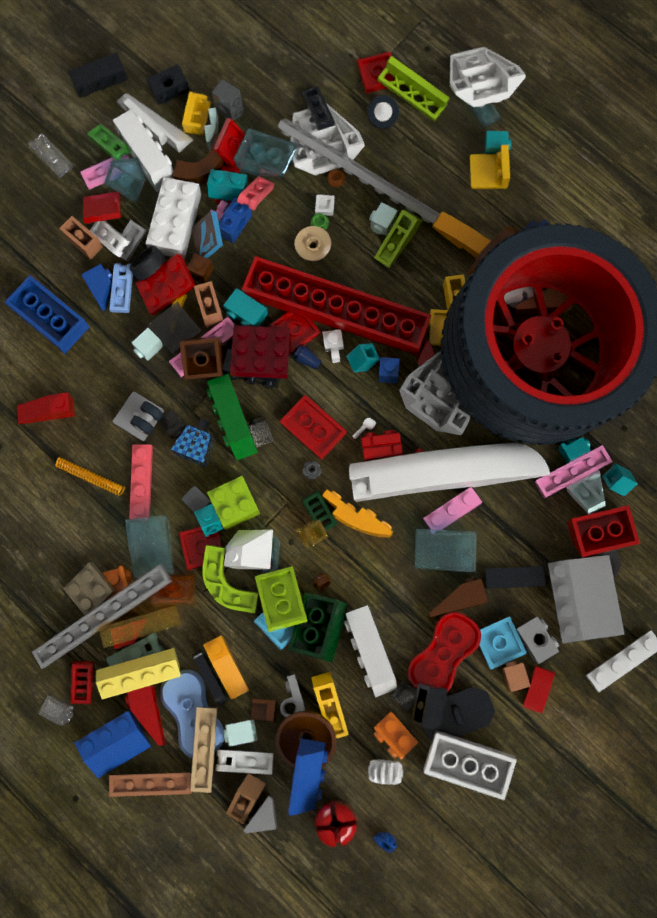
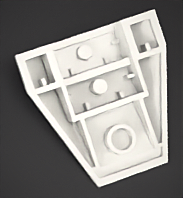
M485 47L450 55V87L455 95L473 107H482L488 103H497L508 99L525 79V73L518 65Z
M328 104L327 106L334 119L335 126L319 131L308 109L293 113L292 123L352 160L364 147L359 131ZM291 136L290 155L295 167L313 175L341 168L340 165L331 164L324 155L319 156L315 154L308 145L303 146L299 144L297 139Z

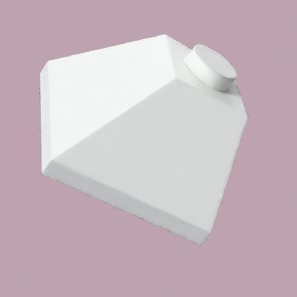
M238 530L226 546L224 566L234 569H270L273 530Z

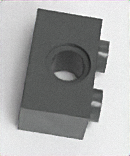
M222 79L212 91L216 112L225 118H232L235 121L243 113L240 90Z

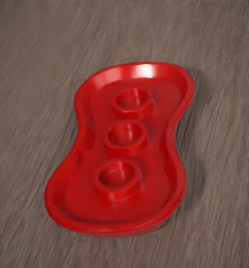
M449 612L443 615L435 626L433 639L429 646L415 656L409 664L408 678L411 684L416 689L419 683L438 685L447 688L448 692L454 682L459 664L471 655L480 644L481 631L478 625L468 616L459 612Z

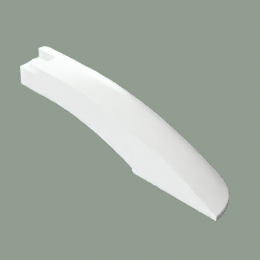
M519 443L490 444L427 451L352 463L349 466L353 497L356 502L427 491L479 487L550 475L549 468L543 457L534 449Z

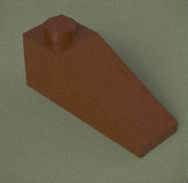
M475 577L465 579V583L461 584L428 614L429 619L445 615L449 612L486 604L488 600L482 579L476 580Z

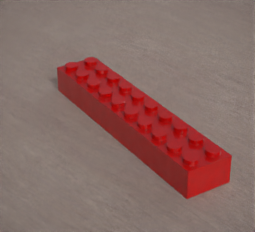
M257 256L253 260L242 287L243 293L259 303L309 318L318 323L341 329L342 331L416 356L419 355L432 316Z

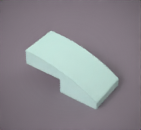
M216 108L209 109L211 125L204 126L209 151L214 135H218Z

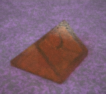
M195 575L169 576L172 582L154 593L151 598V604L156 607L195 606Z

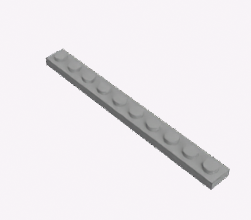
M285 118L280 121L278 128L282 129L281 132L284 135L295 137L297 142L303 146L308 145L315 154L319 156L324 155L331 164L340 165L346 173L358 176L362 183L374 186L375 191L378 193H385L390 196L391 201L405 205L406 210L421 215V219L425 222L434 223L440 213Z

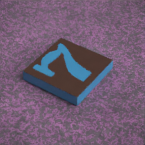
M210 211L192 227L196 252L205 258L210 257L223 246L217 213Z

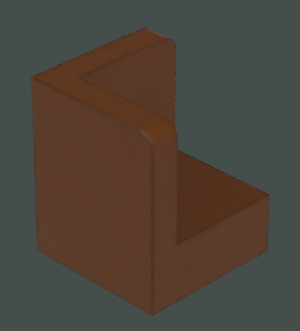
M251 699V719L275 721L277 701Z

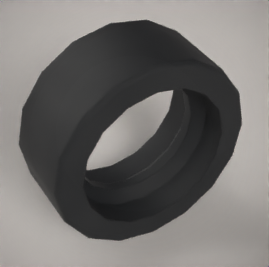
M148 247L132 261L129 270L138 280H145L162 266L165 256L157 247Z

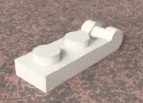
M106 221L95 222L90 230L105 247L118 257H121L123 254L122 250L130 243L128 239Z
M217 750L219 759L218 764H216V771L272 774L274 753ZM227 757H232V765H226Z

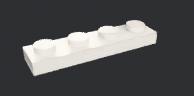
M652 630L648 631L585 676L597 692L602 691L657 652V637Z

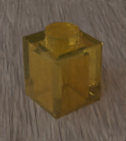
M320 520L311 521L296 530L305 547L314 546L329 537Z

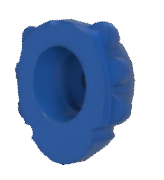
M380 832L374 836L376 844L386 852H393L397 848L396 839L392 834Z

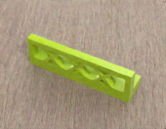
M392 56L388 60L386 68L377 79L378 82L434 122L447 106L450 98ZM387 73H390L394 76L395 81L388 82L384 77ZM399 85H407L409 91L402 92L399 89ZM413 95L422 96L423 102H416ZM427 105H434L439 109L433 114L428 110Z

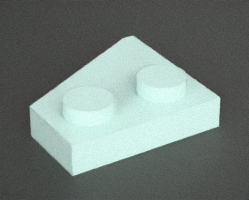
M599 470L566 487L567 492L588 515L606 506Z

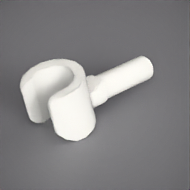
M366 418L361 428L352 437L356 439L366 428L372 431L376 421Z

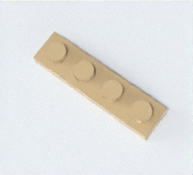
M197 707L190 792H212L218 708Z

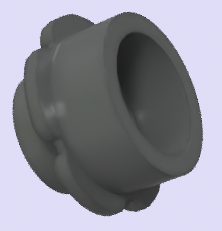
M316 461L306 462L302 469L303 475L307 476L308 479H315L321 474L320 464Z

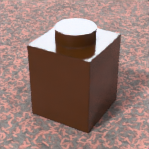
M194 253L187 266L192 278L201 283H207L214 270L211 260Z

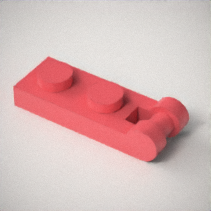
M258 176L240 193L237 203L241 205L246 204L250 209L255 210L257 205L273 190L274 183Z

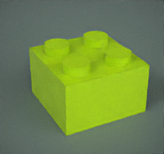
M243 476L207 492L225 530L260 515Z

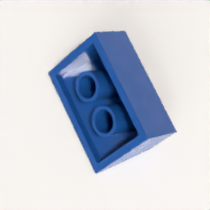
M132 711L125 712L74 743L83 761L97 778L102 777L152 747Z
M301 739L296 757L288 815H296L314 810L316 802H321L322 789H319V783L324 782L325 770H322V763L327 762L328 751L324 750L325 742Z

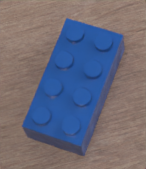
M30 275L5 301L6 305L15 314L64 354L89 328V325L80 315Z

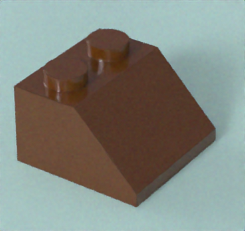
M221 336L183 339L180 341L184 380L223 376Z

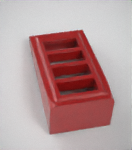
M74 661L72 663L71 704H91L94 661ZM79 668H81V669H88V672H87V671H79ZM78 676L87 677V680H79ZM77 685H87V688H77ZM76 693H87V697L76 696Z

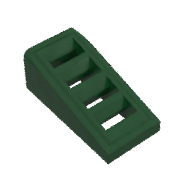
M318 490L301 499L320 534L337 525ZM315 498L318 499L317 502L309 506L308 502ZM320 504L322 505V508H320L319 510L315 512L312 511L313 508L319 506ZM324 511L326 512V515L319 519L315 517ZM327 518L331 520L322 526L319 524Z

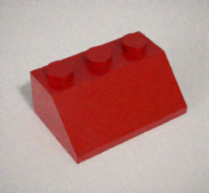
M629 505L572 518L567 522L572 542L581 557L640 544Z

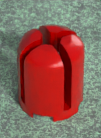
M342 800L326 802L319 809L315 819L317 837L330 847H336L337 843H341V846L348 844L356 832L357 817L354 809ZM334 815H337V820L342 822V824H339V827H335L334 824L331 825L330 823Z

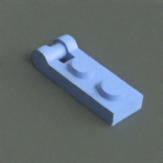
M114 264L109 308L111 312L129 313L133 273L129 270L131 264Z

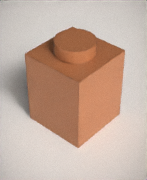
M517 660L505 663L506 668L501 670L508 692L531 687L524 663L518 664Z

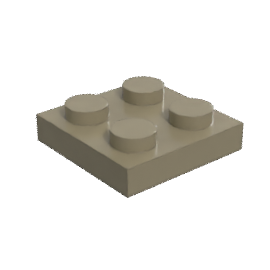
M89 562L63 588L84 616L107 601L116 592L93 562Z

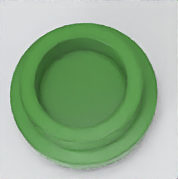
M316 214L311 219V226L326 230L329 226V220L323 214Z

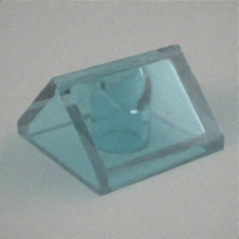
M138 158L113 160L104 184L134 202L138 200L146 181Z

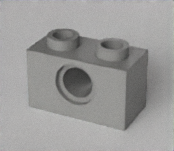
M538 616L516 629L535 665L540 664L559 652L557 648L559 647L558 642L553 636H549L546 631L548 629L543 619L539 620ZM536 634L541 635L543 638L541 645H537L534 642Z

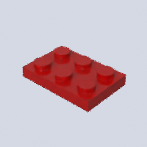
M176 254L163 263L149 278L136 282L151 315L157 314L196 286L180 254Z
M304 395L279 421L284 428L321 461L347 434V431L307 395Z

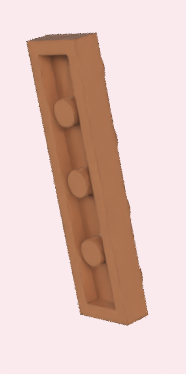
M192 772L109 775V797L192 794L190 792Z

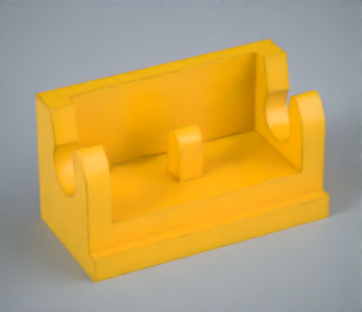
M189 92L182 121L185 133L204 135V126H206L211 102L207 101L206 95Z

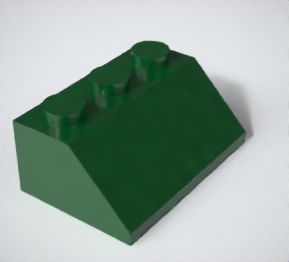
M304 592L302 602L308 622L295 625L288 650L333 663L348 604L340 600Z

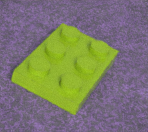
M293 566L255 576L268 632L308 622Z

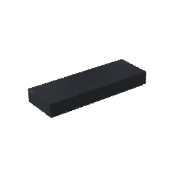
M316 86L301 91L317 130L335 126L334 119L319 87Z
M544 566L485 569L486 589L545 587Z

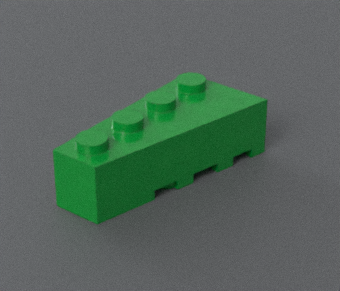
M229 374L207 381L209 389H206L210 400L213 399L215 403L212 405L215 416L219 415L220 417L217 420L219 428L226 433L223 436L226 447H231L236 461L258 453Z

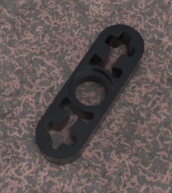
M199 650L192 654L218 706L226 703L228 699L203 651Z

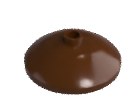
M299 711L289 715L281 722L276 733L275 744L278 754L286 764L295 768L301 739L325 742L324 750L328 751L327 762L322 763V767L332 759L336 750L337 738L333 726L325 717L311 711ZM309 733L311 737L307 738L304 734Z

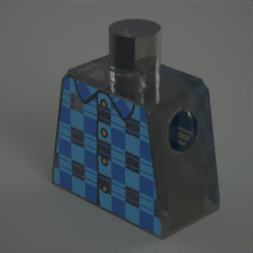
M200 419L197 427L187 425L171 447L172 453L207 467L214 441L213 435L207 432L211 423Z

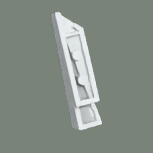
M124 94L116 101L126 112L131 109L135 115L139 114L144 123L142 124L144 128L148 127L153 138L161 146L168 142L179 153L193 141L190 136L129 94Z

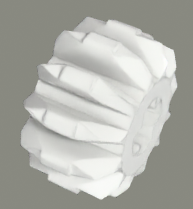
M383 759L372 760L368 767L369 780L388 785L399 784L403 777L402 764Z

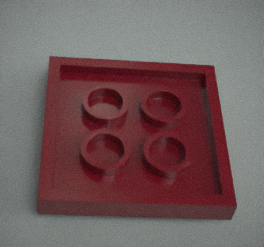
M234 325L230 376L288 379L290 328Z

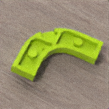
M206 545L203 561V580L210 594L224 607L256 613L259 593L236 589L225 579L223 567L226 548Z

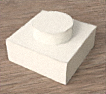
M316 195L315 215L333 216L335 196Z

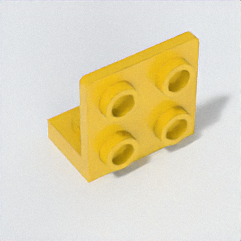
M501 145L500 152L496 154L470 155L471 189H507L510 181L509 145Z

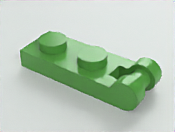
M99 124L87 133L89 139L106 152L116 163L121 160L123 155L127 156L131 153L130 148L102 124Z

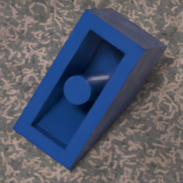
M100 264L81 275L102 311L107 308L111 295L112 282L110 279L113 277L108 268L104 270Z

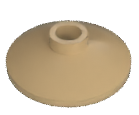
M309 226L297 234L295 249L303 259L318 261L329 253L331 238L323 228ZM315 244L316 248H311L310 246Z

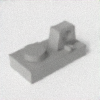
M133 220L129 221L121 234L130 241L128 246H125L122 250L123 254L121 255V258L128 262L147 232L146 229Z

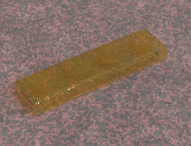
M175 605L98 628L103 648H107L180 626L181 621Z

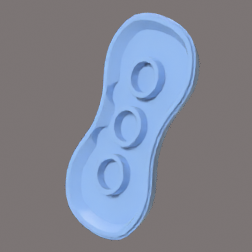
M181 670V677L162 682L160 699L177 723L178 742L181 750L185 755L193 758L197 707H209L206 701V686L203 678L196 671ZM218 719L216 723L214 753L224 742V728Z

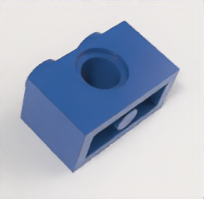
M234 197L218 222L221 237L233 244L252 216L249 206L237 203L238 198Z

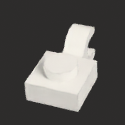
M341 329L323 332L325 352L331 351L332 363L340 362L339 350L344 349Z

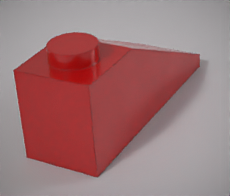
M67 392L48 395L18 405V424L75 417L74 399Z
M154 685L127 692V695H125L127 707H130L132 713L158 746L166 745Z

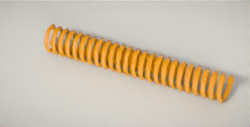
M58 457L55 466L59 467V469L70 474L72 473V475L75 474V476L83 478V480L91 482V484H96V486L102 489H107V491L115 493V495L120 496L125 490L124 486L120 493L122 485L114 484V481L106 480L103 476H98V474L90 472V470L82 468V466H77V464L74 465L69 460L66 461V459Z

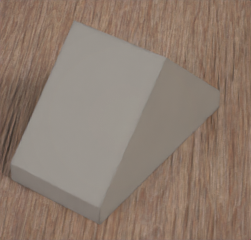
M268 796L243 830L245 833L274 830L277 828L273 796Z

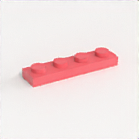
M133 445L130 521H150L152 445Z

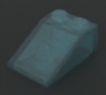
M248 128L234 161L240 171L252 175L284 177L298 148V144Z
M168 516L125 520L134 578H141L160 564L163 565L168 575L174 574Z
M416 529L415 568L476 572L477 532L474 530Z

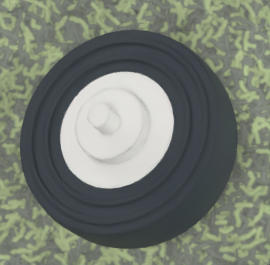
M377 96L368 106V119L376 128H390L398 120L399 106L390 96Z

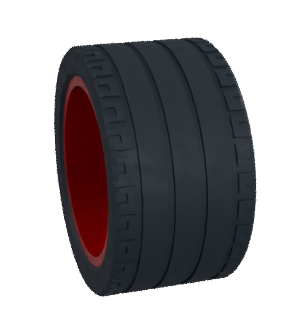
M548 223L544 224V226L528 227L522 232L518 231L514 235L506 237L503 242L500 241L482 258L451 303L441 333L443 335L441 338V354H443L441 360L444 365V374H447L446 380L451 386V391L455 393L456 400H459L462 404L461 407L468 411L467 414L476 419L477 423L480 422L483 428L491 430V433L499 434L501 438H507L513 442L519 441L521 444L535 445L538 443L539 445H552L579 437L617 418L632 408L647 393L648 388L654 383L653 379L657 377V287L655 280L651 278L650 272H647L644 264L627 247L622 246L619 241L616 242L611 239V236H606L603 232L594 231L589 227L583 228L582 225L572 226L570 223L565 225L561 223L550 225ZM532 287L538 316L527 319L523 323L515 324L504 296L506 293L519 288ZM546 287L566 294L569 298L554 312L548 314L542 288ZM578 303L586 311V315L591 318L594 330L571 343L569 334L563 326V320L558 316L571 304ZM495 304L505 326L493 325ZM494 334L506 336L513 341L515 354L509 361H504ZM594 337H598L600 344L599 364H595L575 352L574 348ZM567 359L595 375L593 381L582 395L573 396L554 378L557 369ZM525 367L535 372L539 380L538 390L522 381L515 374V371ZM547 387L551 388L557 395L546 393Z

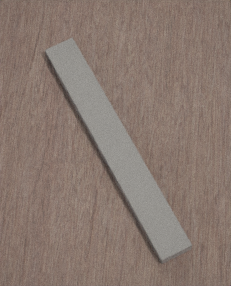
M158 565L32 651L41 669L47 667L172 582L163 565Z

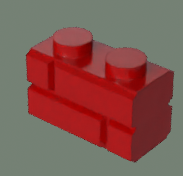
M388 430L383 432V435L367 433L365 437H361L364 461L403 455L400 433Z

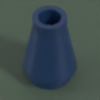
M300 345L293 356L297 362L315 370L322 362L307 346L304 347L303 345Z

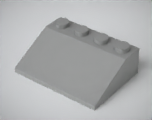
M609 555L548 563L562 643L625 635Z

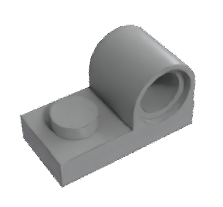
M295 674L288 676V681L285 682L288 694L292 693L293 696L281 703L280 711L285 717L291 715L285 711V706L289 702L295 704V712L306 711Z

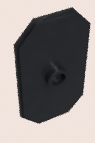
M471 687L448 696L444 705V718L439 731L459 737L488 726L495 714V709L488 692ZM425 728L424 731L427 738L433 739L435 729Z

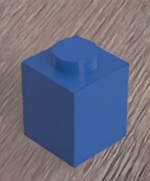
M380 358L379 382L397 383L400 359Z

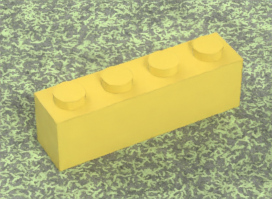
M175 648L96 670V684L102 699L181 677Z

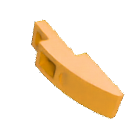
M326 490L322 495L323 499L336 509L332 513L333 517L344 525L372 536L387 538L392 536V527L387 522H380L376 519L377 515L372 510H365L362 507L356 513L357 509L352 504H345L341 501L342 497L335 491L330 492Z

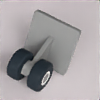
M132 392L114 418L113 423L138 439L145 441L153 431L156 423L163 416L164 410L138 393Z

